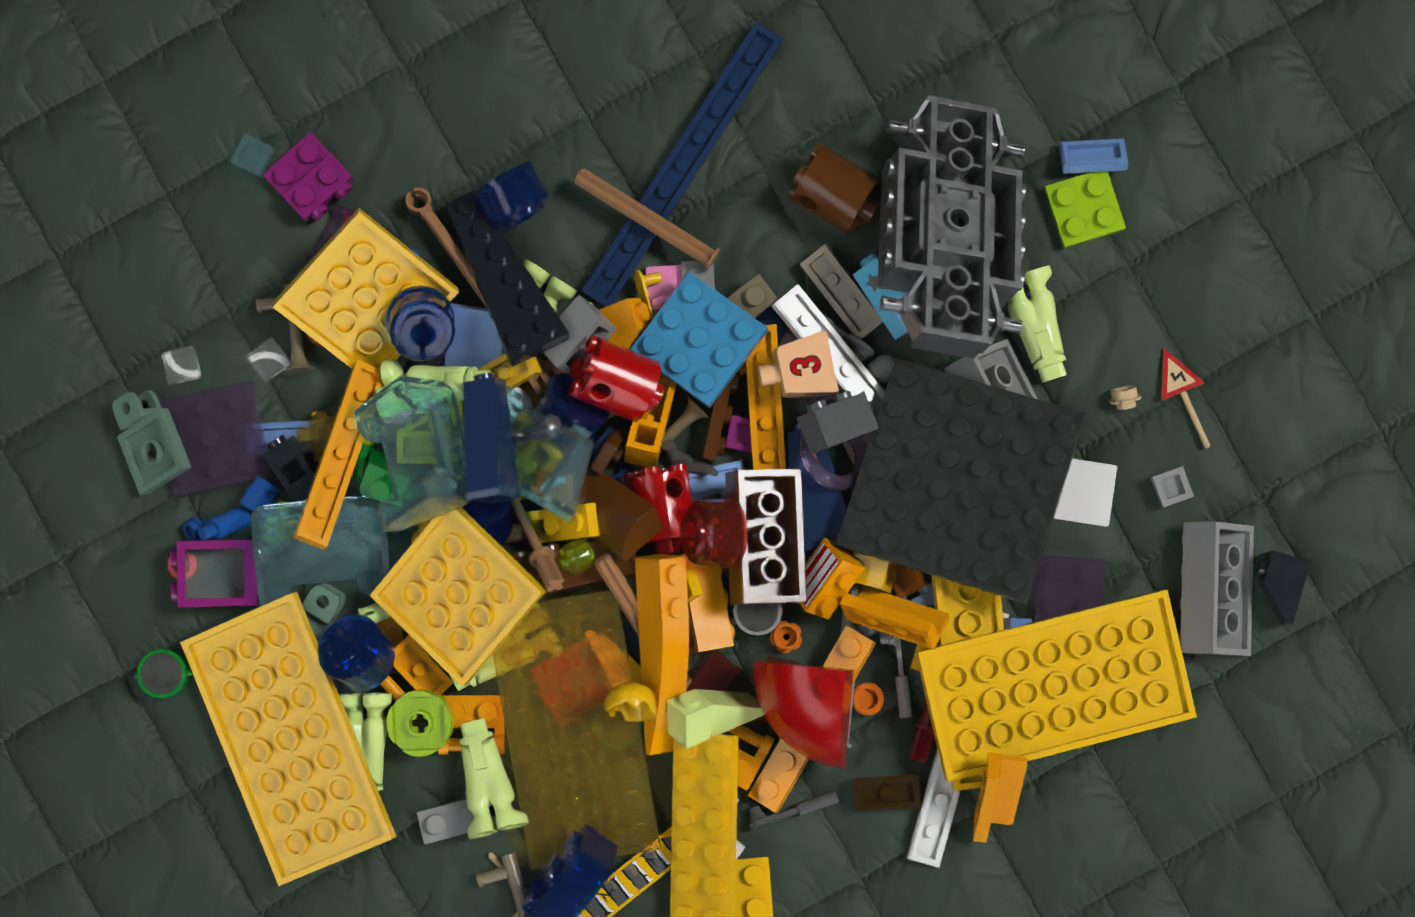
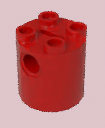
M591 334L585 344V353L582 359L576 358L570 369L569 375L574 380L569 389V396L630 421L637 422L645 412L656 408L662 397L664 386L658 383L661 373L660 362Z
M687 464L669 466L668 469L661 470L660 467L641 469V472L623 474L625 487L654 505L662 523L663 529L644 544L655 551V555L681 552L680 544L683 539L698 536Z

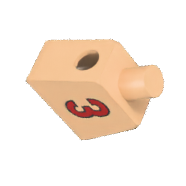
M826 330L777 347L774 351L775 364L758 367L761 386L779 383L782 397L785 398L836 396L839 391Z

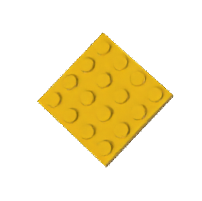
M358 208L273 301L272 305L275 310L351 369L357 360L381 369L382 361L387 359L397 360L459 293L457 286Z
M452 499L444 504L369 596L463 687L471 681L547 590Z

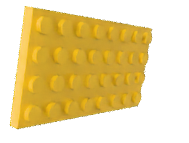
M1166 589L936 646L934 650L928 648L915 652L943 775L947 782L984 773L988 753L1027 757L1028 761L1197 718L1168 590Z
M297 592L290 593L180 642L278 886L397 837Z

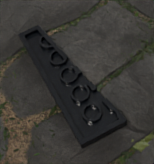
M473 190L445 203L447 215L460 246L464 250L467 263L475 276L477 287L485 300L487 311L495 324L497 335L512 367L569 340L568 330L475 191Z

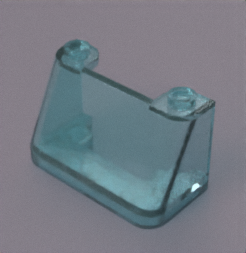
M399 376L354 411L361 435L371 442L382 443L395 500L384 501L377 510L381 531L400 532L461 508L472 501L467 500L465 431L456 395L448 384L438 380Z
M506 386L512 429L520 432L525 427L534 425L546 417L521 402L522 394ZM575 423L572 428L561 425L562 433L557 438L552 440H536L521 445L519 451L515 453L520 495L568 523L572 521L577 512L594 445L589 440L591 433ZM465 430L451 451L452 454L464 461ZM531 431L525 433V434L529 435V437H531V435H530Z
M365 495L344 497L328 546L324 550L293 538L305 501L262 505L251 513L253 554L260 607L292 593L291 586L357 579L359 591L369 596L390 571L384 506L381 501Z

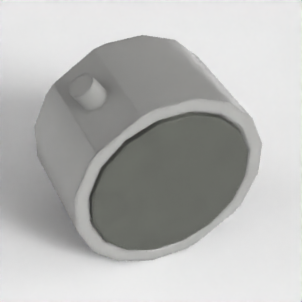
M785 603L734 605V618L729 619V621L733 625L737 624L747 634L755 636L765 635L774 630L780 622L782 615L781 605Z

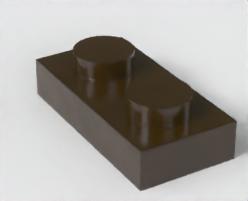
M919 774L852 778L854 811L921 807Z

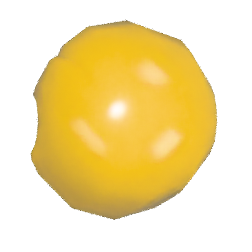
M626 682L619 684L605 696V710L609 712L611 717L615 716L616 711H620L627 722L645 721L657 716L654 694L649 687L642 683Z

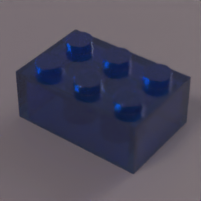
M585 824L579 832L574 830L564 843L566 849L560 856L555 854L546 865L544 877L540 881L535 879L525 893V896L528 898L522 906V910L525 911L523 917H578L613 874L618 845L588 824Z

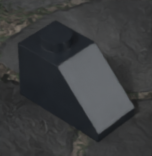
M1272 550L1267 552L1266 556L1262 555L1256 569V574L1260 575L1258 584L1280 624L1293 625L1311 561Z

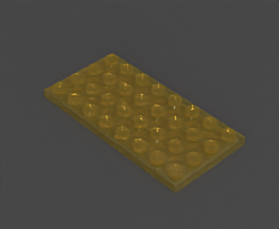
M610 590L538 601L493 654L520 811L528 816L529 824L523 826L530 868L538 869L660 850L661 842L640 721L627 722L620 711H616L615 716L611 717L604 706L605 696L615 686L626 682H633L620 606Z

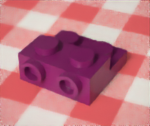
M311 132L263 174L307 224L312 219L314 222L321 219L328 212L329 208L327 206L334 199L341 200L353 189L351 184L355 181L352 175Z

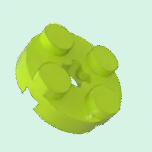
M419 689L405 693L396 700L388 712L386 725L390 739L403 749V752L411 756L423 757L437 752L449 742L454 728V718L445 697L429 690ZM418 714H422L424 719L428 720V726L424 727V732H419L418 726H413L412 720L417 719Z

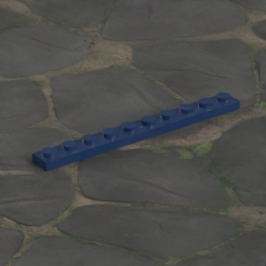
M754 23L639 203L668 220L783 41L781 37L759 23ZM628 218L586 283L582 293L604 307L614 304L657 235Z

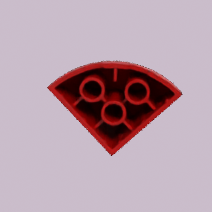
M754 660L753 675L757 698L768 723L776 734L802 756L819 764L845 769L854 669Z

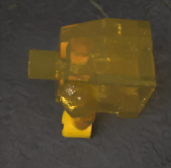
M325 411L312 412L309 428H298L297 430L298 441H310V448L313 449V460L315 462L320 461L335 416L328 417Z

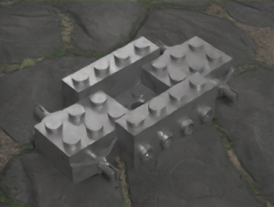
M928 95L912 119L909 118L907 122L888 119L886 123V133L904 135V137H907L906 141L910 149L898 148L892 158L887 159L882 170L878 288L905 292L907 294L903 295L901 299L883 295L880 299L881 305L879 307L880 310H889L901 314L903 323L912 339V348L974 359L978 354L984 353L992 344L999 331L1003 330L1019 334L1022 330L1021 319L1006 318L1001 310L1018 291H1021L1024 285L1025 274L1021 271V260L1025 253V243L1021 242L1026 219L1025 213H1022V202L1026 193V185L1022 184L1021 170L995 165L1001 155L1003 156L1004 154L1022 158L1025 145L1007 142V137L1004 136L1000 116L996 108ZM950 215L960 216L964 221V226L959 227L951 221Z

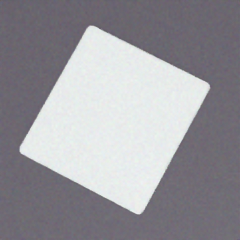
M1072 459L1054 519L1108 527L1117 466Z

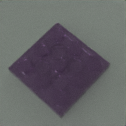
M253 381L159 400L162 409L168 408L192 467L172 480L174 496L180 497L255 481L257 476L263 479L272 477L270 466L263 456L267 452Z

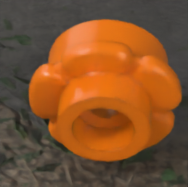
M781 621L775 630L771 632L770 640L773 645L777 646L778 651L789 653L792 649L796 650L800 647L802 643L800 634L802 631L794 622ZM784 634H789L790 638L785 640L783 636Z

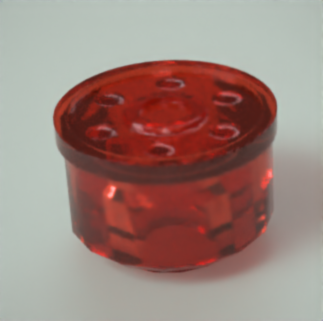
M732 498L692 502L686 510L680 525L681 546L689 561L696 567L735 568L741 563L746 552L748 529L745 513L740 503Z

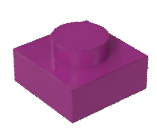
M731 415L725 435V448L752 453L750 420Z

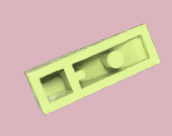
M693 689L667 700L668 734L686 749L708 740L710 735L722 734L764 715L759 701L749 693Z

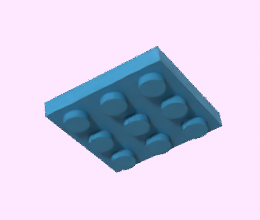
M689 272L630 350L660 362L661 374L710 408L769 330L768 327Z

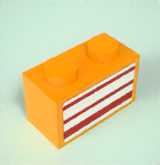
M824 538L805 564L806 602L798 603L806 612L829 619L839 606L845 593L849 592L865 570V567L851 550L838 547L835 541Z

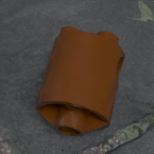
M818 142L808 158L810 161L807 166H802L793 180L794 185L789 191L787 198L848 234L852 229L869 224L881 205L880 178Z

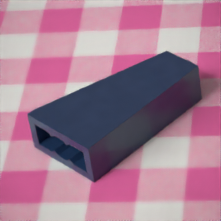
M494 373L474 375V381L463 382L467 500L495 503L520 499L506 380L494 377Z
M798 423L791 426L793 432L787 434L788 469H801L804 553L815 550L824 538L837 542L847 507L828 449L810 454Z

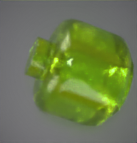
M575 539L561 548L560 554L562 558L559 559V563L563 570L569 569L573 575H580L594 566L595 554L586 541Z

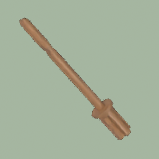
M518 499L509 500L533 549L529 557L530 564L537 568L549 592L553 589L559 591L563 588L562 582L565 580L554 560V550L548 546L542 547L521 502Z

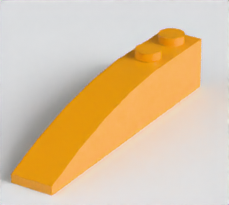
M657 554L635 557L642 684L652 690L657 707V716L644 721L645 752L649 756L673 751L674 738L668 734L667 700L686 692L689 611L686 556Z

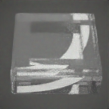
M273 337L246 356L266 383L290 365L289 358Z
M193 345L161 353L169 385L202 378L196 350Z

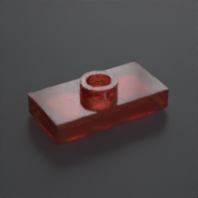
M715 650L691 681V684L686 688V692L693 689L726 691L741 669Z

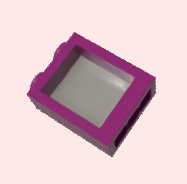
M257 540L176 541L177 548L170 551L171 568H177V581H171V601H177L178 608L259 606ZM243 577H244V597H243Z

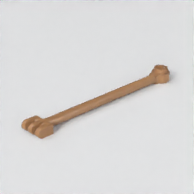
M413 188L416 200H422L425 205L422 208H415L413 206L414 198L411 192H408L405 199L407 210L413 215L420 216L425 221L486 306L464 253L433 212L429 192L423 188ZM536 355L535 358L542 373L526 382L532 391L538 395L542 392V389L536 380L540 378L543 384L549 388L553 385V382L547 373L551 371L557 381L563 379L564 375L550 359L542 363Z

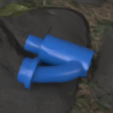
M238 506L201 521L197 517L189 518L183 525V531L190 541L207 540L209 538L219 540L249 527L251 517L245 507Z

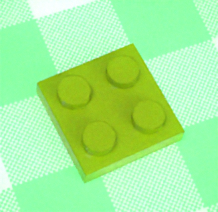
M1108 171L1089 172L1044 187L1063 249L1126 229Z

